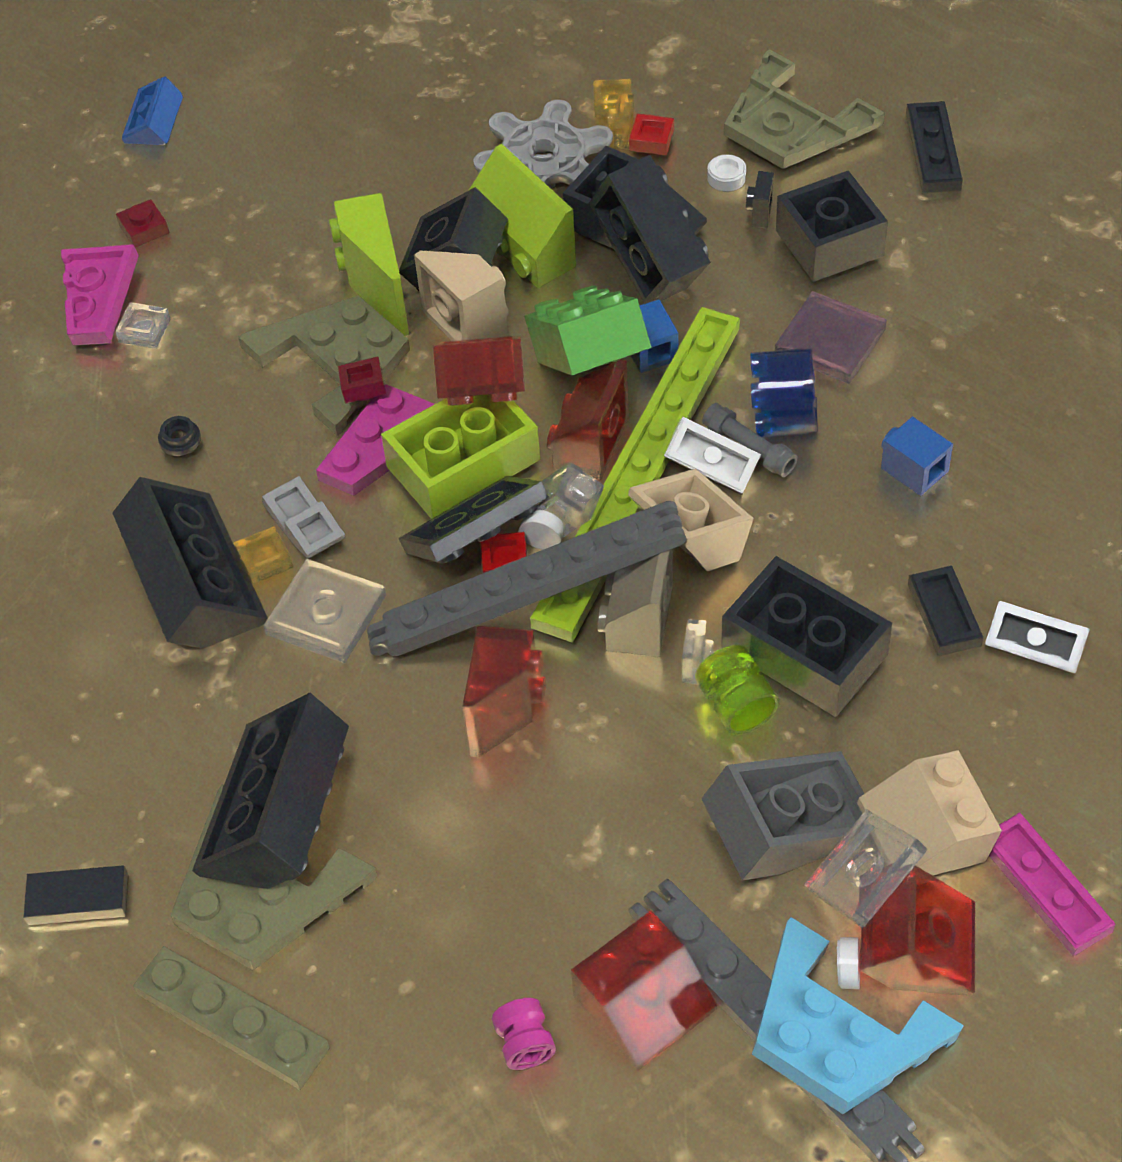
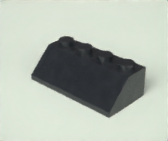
M139 477L112 514L167 642L206 648L264 625L268 617L210 493Z
M308 693L246 724L192 870L199 877L269 889L287 880L296 879L305 870L308 864L307 855L314 834L319 829L321 823L320 815L325 799L331 792L333 786L331 781L337 762L344 753L343 744L349 729L347 723L313 694Z

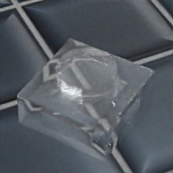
M130 302L115 331L118 342L157 349L171 320L168 308Z
M688 619L682 654V683L700 685L703 667H712L714 640L706 639V621Z

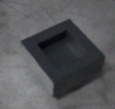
M758 171L755 187L748 186L746 210L752 211V227L768 229L773 203L774 172Z

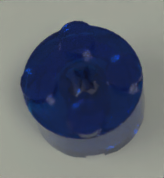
M798 348L751 353L752 378H759V382L751 383L752 408L761 409L760 413H755L756 434L766 438L818 432L817 396L815 397V372L812 349Z

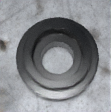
M174 416L164 421L161 425L158 441L165 453L181 456L194 451L201 441V433L198 426L189 418Z

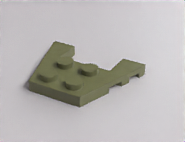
M768 49L762 57L761 66L753 72L746 92L741 93L724 123V135L784 169L881 127L884 124L885 112L860 98H856L834 118L827 116L779 89L780 86L794 76L795 63Z
M359 296L238 336L241 348L262 368L295 346H298L339 384L338 366L378 356L385 381L410 351L408 338ZM340 385L314 402L312 407L314 415L338 436L347 427L346 420L354 411L359 412L367 401H355L345 404Z
M222 784L211 807L172 910L171 918L177 927L249 969L254 970L305 933L304 927L324 912L331 914L343 905V898L360 886L364 889L373 883L377 875L375 867L338 848L310 886H306L294 879L287 880L269 889L199 877L192 870L224 786Z

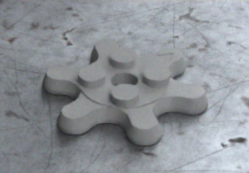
M564 100L548 102L544 106L542 116L536 120L522 121L508 112L496 113L489 119V127L492 133L503 141L502 144L551 189L555 187L556 183L571 184L589 165L584 158L590 154L599 153L605 146L609 147L613 140V133L606 126L596 125L585 129L571 126L568 121L572 114V107ZM493 150L482 151L474 157V167L478 173L482 170ZM537 152H539V153H549V152H552V153H553V156H552L551 154H546V155H539V154H537L536 156H534V155H535Z

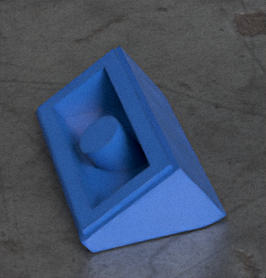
M166 76L138 89L122 135V141L125 144L165 145L168 143L183 95Z

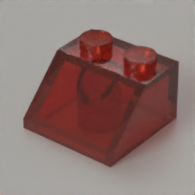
M521 335L436 342L433 345L437 398H447L448 405L474 403L473 396L491 394V402L517 400V392L525 391Z
M618 359L579 378L573 393L566 394L562 404L560 422L558 425L553 424L547 437V449L552 450L553 468L602 480L629 418L627 361Z
M477 626L462 705L471 757H481L533 722L535 704H543L546 689V678L541 676L543 650H536L534 631Z
M911 862L863 879L860 971L894 990L961 996L975 994V901Z
M651 910L571 969L574 998L637 1070L641 1069L717 1010L715 1000L684 945Z

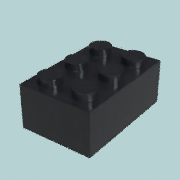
M651 155L608 174L588 203L645 304L659 299L663 301L687 289L711 263L708 258L709 253L705 242L695 235L688 223V214L685 207L680 201L675 200L668 187L666 173L659 165L655 164Z
M775 556L723 614L721 648L837 717L887 657L892 622Z

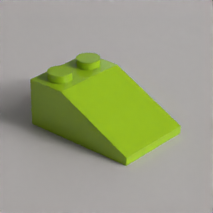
M382 193L334 201L337 218L329 219L333 243L341 242L342 247L334 248L339 272L347 270L350 287L404 336L409 335L401 278Z

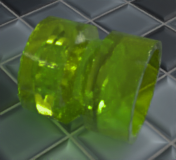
M742 645L726 646L715 651L699 665L695 672V681L705 697L715 701L714 711L726 730L731 734L747 733L767 722L779 707V697L767 679L760 675V668L748 650Z

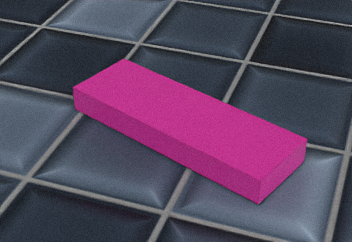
M1021 813L999 824L1002 831L989 857L1073 957L1113 933L1116 925L1114 921Z

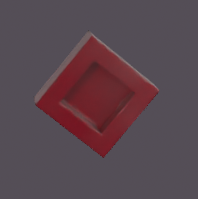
M151 199L116 213L119 226L135 248L169 234L166 220Z
M378 356L338 366L341 391L345 404L355 401H367L375 396L386 394L383 371Z

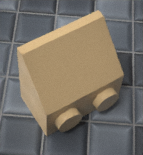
M419 251L414 254L422 312L468 358L508 335L507 316L509 315V310L505 303L504 294L506 281L502 272L496 266L491 267L478 254Z
M697 469L630 487L628 496L642 511L665 501L676 503L678 515L682 522V529L686 535L685 543L679 547L706 571L740 561L754 518Z
M959 750L914 760L859 797L857 802L897 884L985 863L1002 831Z

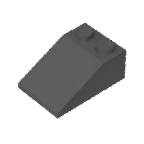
M841 751L729 764L701 798L742 880L780 875L874 838L857 804L859 797L864 795V792Z

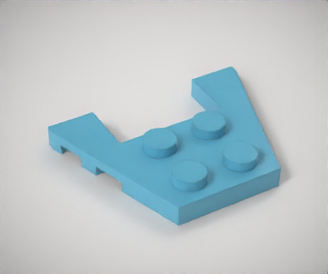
M790 917L782 934L781 945L775 961L771 984L752 1051L753 1056L844 1114L891 1084L894 1077L911 1066L916 1068L928 1060L931 1053L942 1046L947 1048L957 1040L964 1025L924 1000L900 1034H896L809 979L807 976L825 954L830 941Z

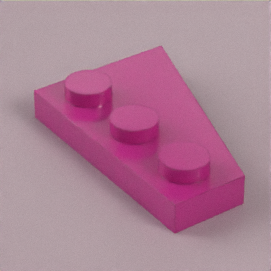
M133 244L61 250V258L65 264L63 283L67 289V300L65 301L67 335L73 345L111 343L139 257Z
M385 384L386 394L375 396L370 400L316 469L318 481L355 496L390 471L386 465L381 434L433 406L434 403Z

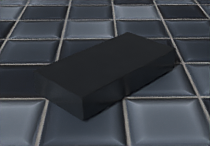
M953 566L909 575V589L938 656L982 646L984 637Z
M124 865L27 874L23 918L27 925L126 917L127 870Z

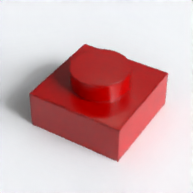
M637 113L629 137V151L667 156L674 132V118Z
M525 532L497 534L490 539L481 541L483 573L526 557Z

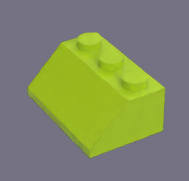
M503 144L498 145L491 153L470 189L476 187L508 218L502 233L503 241L497 248L496 253L505 256L513 264L515 271L520 277H526L537 288H540L576 267L573 209Z

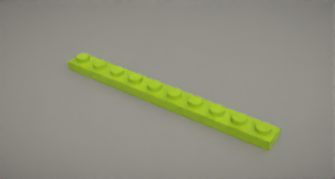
M705 307L700 308L575 537L642 511L628 496L630 487L658 480L662 476L670 460L664 457V454L676 426L682 417L689 420L692 419L739 331V317ZM607 574L540 600L530 617L531 628L573 643L606 581Z

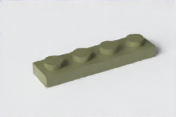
M165 946L162 947L133 985L137 995L301 1090L330 1049L325 1038Z

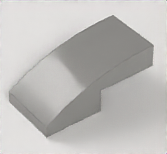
M300 476L262 496L264 507L284 534L307 559L345 538V533L322 501L319 503L316 501Z

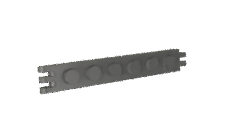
M665 501L389 610L383 614L382 621L374 623L367 628L370 652L376 656L386 653L392 656L402 655L681 546L686 541V535L682 529L677 505L673 501Z
M665 879L658 887L668 902L666 903L655 891H650L644 896V901L654 913L651 915L637 902L629 908L630 915L755 1042L771 979L672 881ZM797 1085L871 1161L881 1162L885 1159L887 1162H909L906 1156L897 1148L899 1145L914 1159H917L925 1152L921 1142L912 1134L917 1129L913 1120L882 1089L842 1114Z

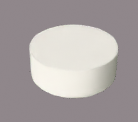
M734 155L717 156L708 164V183L719 191L729 192L737 190L746 181V164L742 159Z
M536 510L533 514L522 519L519 532H525L527 544L544 550L561 543L565 533V526L556 515L548 511Z
M840 937V940L837 941L838 986H841V989H860L859 937Z

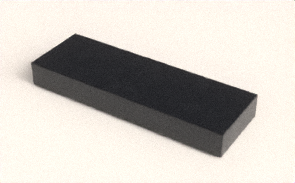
M945 101L907 104L906 117L922 193L961 191L963 179Z

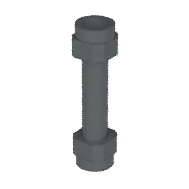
M714 403L706 410L702 423L708 429L720 435H728L741 445L761 454L760 457L764 459L763 466L782 477H786L794 469L798 456L790 448L782 443L773 445L736 421V413L727 407Z

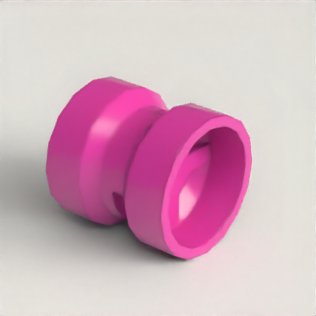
M516 999L499 1007L493 1013L491 1019L498 1036L504 1038L505 1044L502 1052L508 1068L513 1070L533 1068L546 1062L555 1054L556 1047L552 1035L549 1031L544 1030L542 1026L545 1015L538 999Z

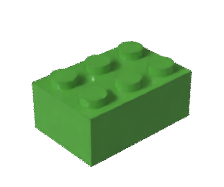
M597 286L585 287L573 292L574 299L559 303L558 299L541 302L534 306L536 312L524 316L538 363L570 375H575L652 348L638 299L622 295L621 291L609 292L608 288L597 290Z

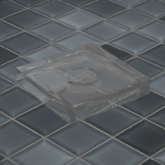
M306 559L265 622V633L273 638L346 663L386 597L385 586Z
M866 809L806 881L804 886L819 899L863 928L928 849L917 838Z

